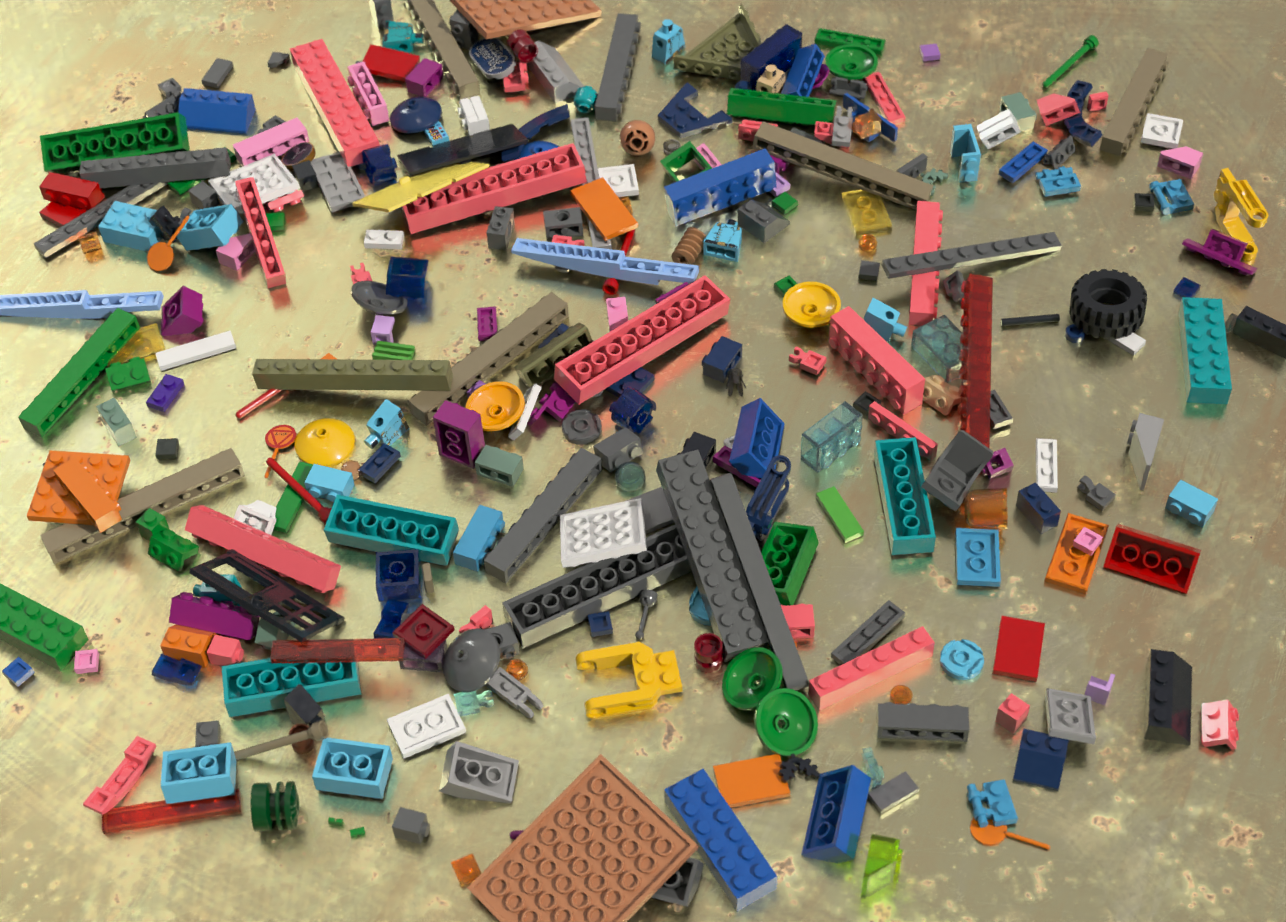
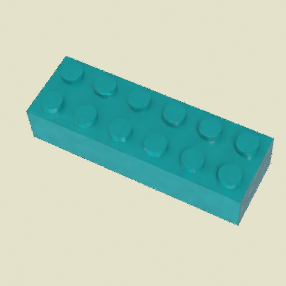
M1182 297L1178 316L1186 402L1228 404L1232 384L1222 299Z
M916 437L875 440L874 460L891 554L902 555L934 552L936 535L926 490L921 487L925 480Z
M337 494L324 532L330 543L447 566L459 527L454 517Z
M354 644L222 666L224 704L229 717L286 708L284 698L298 684L302 685L316 702L361 695L358 662Z

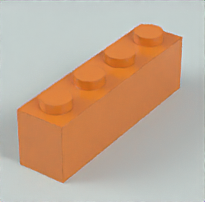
M74 457L53 469L58 483L100 533L122 520L119 513L121 507L116 500L111 501L109 492L105 487L101 488L99 486L100 483L94 474L90 476V471L84 462L80 463Z

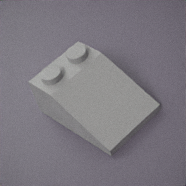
M1140 413L1138 420H1133L1127 444L1131 445L1129 456L1139 489L1144 491L1164 419Z
M456 741L447 750L439 792L463 799L511 803L519 760Z

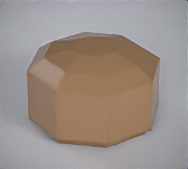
M349 460L343 463L341 470L351 472L353 480L360 477L358 469L361 466L357 461Z

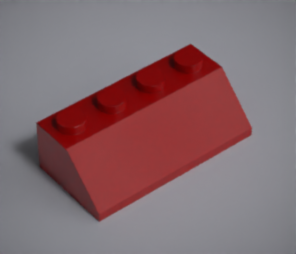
M1117 524L1103 567L1187 594L1201 550Z

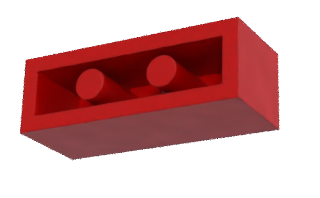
M52 172L47 174L39 186L44 200L81 209H92L103 196L98 182Z

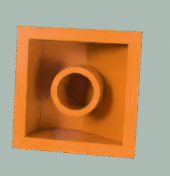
M175 624L167 629L160 647L166 660L206 668L209 662L208 648L214 635L220 636L221 634Z

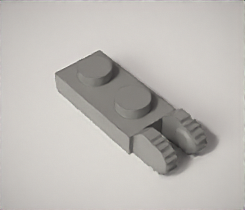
M837 106L832 145L850 147L853 107H848L847 117L840 116L842 108Z
M501 667L496 670L494 676L485 685L516 710L519 709L529 719L534 716V712L524 704L527 700L537 709L543 707L542 701L532 694L530 689Z

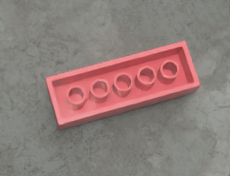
M850 306L830 317V346L836 349L844 360L851 363L854 369L861 373L867 382L873 385L880 395L892 404L894 409L899 410L905 415L922 405L925 378Z

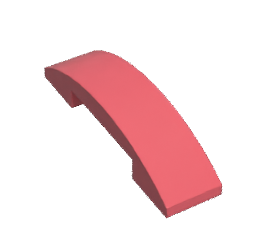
M136 736L124 751L125 758L101 788L96 787L83 803V806L102 815L115 807L142 775L156 749V744Z

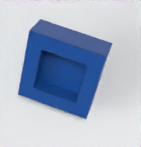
M17 657L2 670L3 675L17 687L35 673L33 668L20 657Z

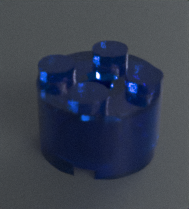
M388 144L362 151V161L366 163L365 173L371 185L397 179L395 171L397 163L395 158L390 156L391 151Z
M627 387L620 398L611 404L609 411L612 413L611 419L622 429L626 427L633 433H641L651 423L653 419L651 413L652 410L656 412V403L637 389Z

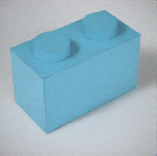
M313 464L304 482L306 490L314 498H323L331 502L335 501L337 494L349 497L354 487L351 472Z
M1180 479L1168 496L1165 508L1173 514H1177L1203 528L1215 511L1218 498Z

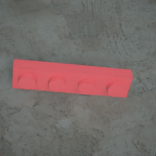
M875 401L869 405L868 419L872 423L879 425L888 434L898 439L916 437L919 454L930 461L936 457L938 444Z

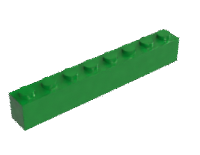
M119 308L109 315L108 319L96 330L89 340L60 369L59 373L48 382L46 387L34 398L29 406L21 412L18 418L25 430L43 438L137 333L140 326L136 316Z

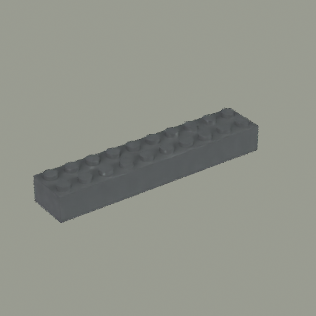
M699 450L658 460L656 472L713 632L722 641V657L724 662L733 660L739 653L754 647L766 648L769 643Z
M676 525L647 537V551L586 564L502 602L504 617L507 622H511L516 638L522 648L588 619V614L604 612L641 595V591L644 589L652 590L691 572L692 570Z

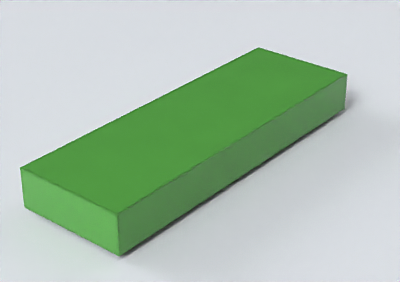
M835 486L816 493V499L845 543L864 536V530Z

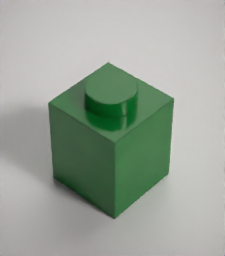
M151 508L136 521L141 537L150 541L151 536L166 529L170 530L165 516Z

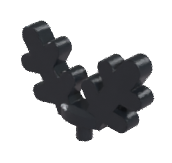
M791 754V759L780 764L781 769L778 774L782 776L781 781L783 783L793 780L797 770L800 773L804 770L806 778L811 776L814 779H818L820 775L817 771L818 766L810 765L811 759L809 758L803 760Z

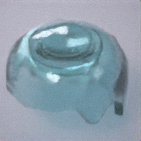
M636 462L621 464L615 473L617 487L627 492H634L640 489L646 480L644 469Z

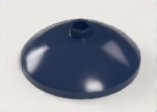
M428 97L407 99L399 103L391 112V126L402 133L424 131L435 125L441 118V105L436 100Z

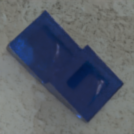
M388 599L381 612V620L374 631L375 640L395 643L396 638L393 637L392 632L401 625L402 613H407L409 603Z
M161 654L152 670V676L173 683L192 686L202 666L184 658H181L179 661Z

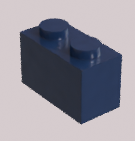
M721 336L718 342H714L710 353L702 359L703 375L724 383L742 358L743 344Z
M1036 482L1018 491L1016 507L1040 534L1058 526L1061 510Z

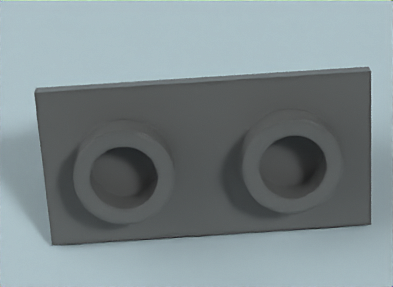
M836 76V78L832 77V86L829 93L842 96L848 93L852 97L864 99L868 86L864 81L851 79V83H848V79Z
M171 95L148 111H153L155 116L179 112V105L174 95Z
M1072 135L1067 139H1061L1053 148V151L1044 155L1043 163L1053 165L1054 170L1064 163L1076 151Z

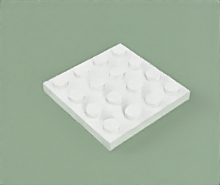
M275 154L230 172V176L215 177L208 180L210 187L217 192V196L223 205L232 204L239 215L243 211L236 192L235 181L254 177L262 204L274 201L280 196L291 194L295 190L300 189L298 181Z
M641 498L560 515L561 563L563 568L576 567L580 564L595 563L604 559L618 558L623 555L647 551Z

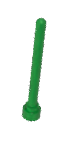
M1089 35L1084 40L1083 46L1042 83V86L1048 88L1087 51H1093L1099 46L1098 39L1093 35Z

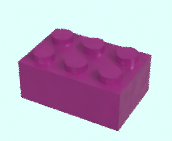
M445 400L433 416L439 455L474 469L475 461L485 446L481 414L461 407L457 403Z

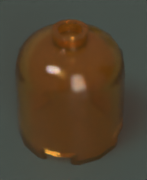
M1007 488L971 490L965 496L964 503L960 505V516H965L967 525L973 529L1007 530Z

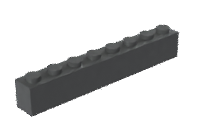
M617 14L595 105L596 120L617 121L618 114H622L621 102L625 100L624 90H627L628 87L627 78H630L629 67L633 66L632 55H635V44L638 43L637 32L641 31V22H638V15Z
M227 147L81 161L80 166L81 179L98 182L100 188L230 176L231 162Z
M580 448L577 453L571 456L567 465L559 470L554 480L548 482L541 495L536 496L529 509L524 510L521 518L511 525L509 532L499 539L492 551L486 554L484 558L486 573L504 583L510 580L560 521V515L566 514L602 471V460L600 457L583 448Z

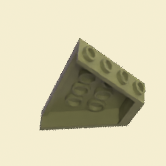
M741 4L739 5V13L685 56L675 55L673 69L742 81L764 63L767 50L765 45L761 43L759 33L755 31L753 21L751 22L749 19L748 11Z

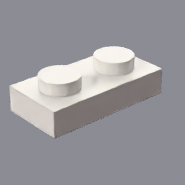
M366 230L364 247L373 249H402L404 232Z

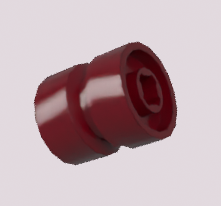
M519 29L510 34L507 44L521 62H529L537 56L538 47L526 31Z
M704 633L697 637L694 642L695 666L703 673H714L722 666L723 647L722 641L717 635Z

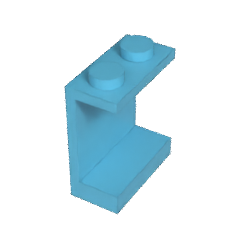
M955 125L952 131L950 154L951 157L962 156L959 183L977 181L981 153L972 125Z

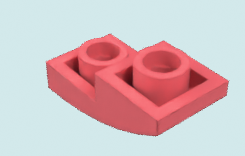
M816 121L814 136L826 143L832 144L834 123Z

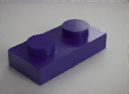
M165 374L146 401L147 407L165 412L183 387V379Z

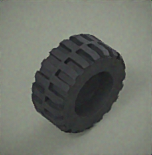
M1107 269L1091 271L1089 274L1086 273L1079 278L1072 287L1069 308L1070 318L1079 330L1082 328L1083 333L1091 334L1094 338L1102 337L1105 340H1110V338L1120 339L1122 336L1127 337L1132 332L1137 331L1143 324L1147 292L1142 283L1138 282L1137 278L1134 276L1130 277L1126 272L1121 273L1114 269L1112 271H1107ZM1101 303H1110L1114 305H1105Z

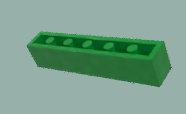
M731 88L728 93L727 115L733 117L744 116L753 120L761 118L770 122L784 121L787 124L801 123L804 126L816 125V121L834 123L837 100Z

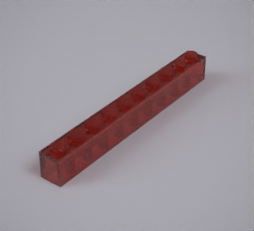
M969 274L961 287V292L964 293V298L961 301L963 315L960 321V326L963 327V332L960 336L962 350L959 356V360L962 362L959 379H962L958 392V396L961 397L958 415H961L957 431L964 430L989 448L993 277Z

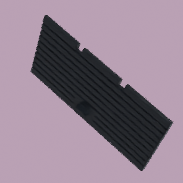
M512 123L475 133L472 137L468 135L435 144V147L432 148L428 146L399 154L397 158L411 176L458 162L460 164L469 163L470 159L529 142Z

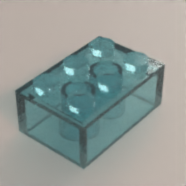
M946 315L913 330L911 346L939 376L945 379L946 383L978 368L981 352Z
M846 401L802 433L800 459L817 473L827 469L838 457L841 458L852 446L855 447L861 441L863 415Z

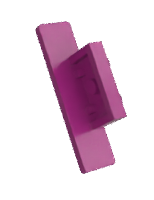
M1215 229L1210 230L1204 245L1188 238L1182 242V245L1186 246L1188 251L1195 253L1198 251L1209 260H1219L1221 265L1228 268L1235 267L1243 275L1249 276V274L1252 275L1257 271V268L1240 261L1248 243Z
M555 381L549 388L551 390L549 395L546 393L540 399V407H535L532 410L527 425L531 426L544 410L560 422L576 401Z

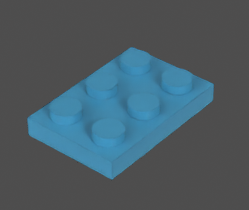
M956 528L957 585L1000 587L999 530Z

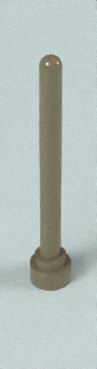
M324 721L313 723L308 730L238 750L234 754L236 760H240L310 738L319 741L328 737V728Z

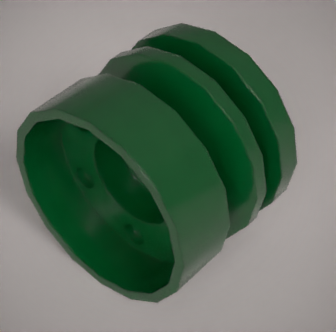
M287 781L286 786H284L283 782H278L274 793L271 783H254L250 800L251 820L254 831H272L274 820H276L280 831L284 830L286 825L289 830H295L300 810L295 782Z

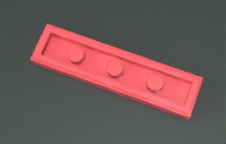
M880 72L872 73L864 78L863 81L867 83L868 91L883 117L893 124L905 122L906 117Z

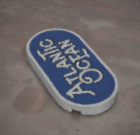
M497 37L491 39L483 38L473 44L469 50L472 61L488 79L507 77L514 71V66L517 64L514 55Z

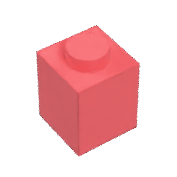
M214 635L207 655L211 664L227 666L241 662L244 650L239 640Z
M1011 693L999 706L995 722L1015 734L1027 720L1030 705Z

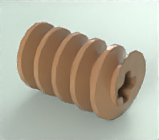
M687 228L671 255L673 262L693 265L703 248V241L706 235L697 228Z

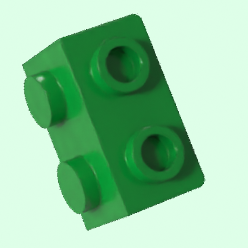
M134 357L129 359L127 363L121 364V362L110 364L109 368H105L112 392L151 382L144 358Z
M166 529L150 537L148 555L177 571H181L184 560L198 554L199 546L192 543L189 539L177 535L174 531Z

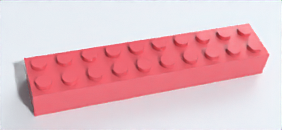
M323 39L290 48L293 66L347 167L382 157L379 140Z
M574 143L486 168L457 182L452 181L451 185L422 198L417 197V200L401 208L410 233L413 234L494 210L495 206L505 207L586 183L585 168Z
M704 275L555 364L554 380L580 405L727 315L731 299Z

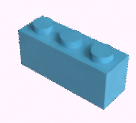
M483 505L478 506L453 551L455 565L477 572L481 565H484L486 554L490 548H494L496 537L499 533H502L505 527L501 511Z

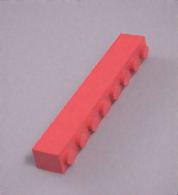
M917 201L913 255L937 251V248H941L942 237H938V235L942 233V224L939 221H942L943 210H940V202ZM940 270L912 275L909 325L932 326L933 319H937L938 307H934V304L938 303V293H935V290L939 288V279H936V276H939Z
M204 505L190 508L185 531L192 533L193 537L206 539L210 545L224 547L226 551L234 549L251 561L260 563L261 567L278 571L280 576L296 579V583L309 585L316 592L325 593L335 589L341 565Z

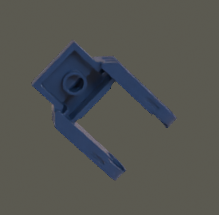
M783 455L772 458L746 509L755 538L759 541H762L765 536L769 535L773 526L772 523L789 491V481L787 478L791 471V462ZM782 462L787 468L779 472L774 468L776 463Z

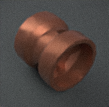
M302 723L296 724L290 729L289 735L308 730L309 726ZM310 738L293 743L292 748L298 754H306L313 749L314 740Z

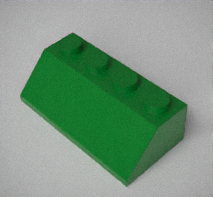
M774 522L761 554L780 605H794L819 543L814 526Z

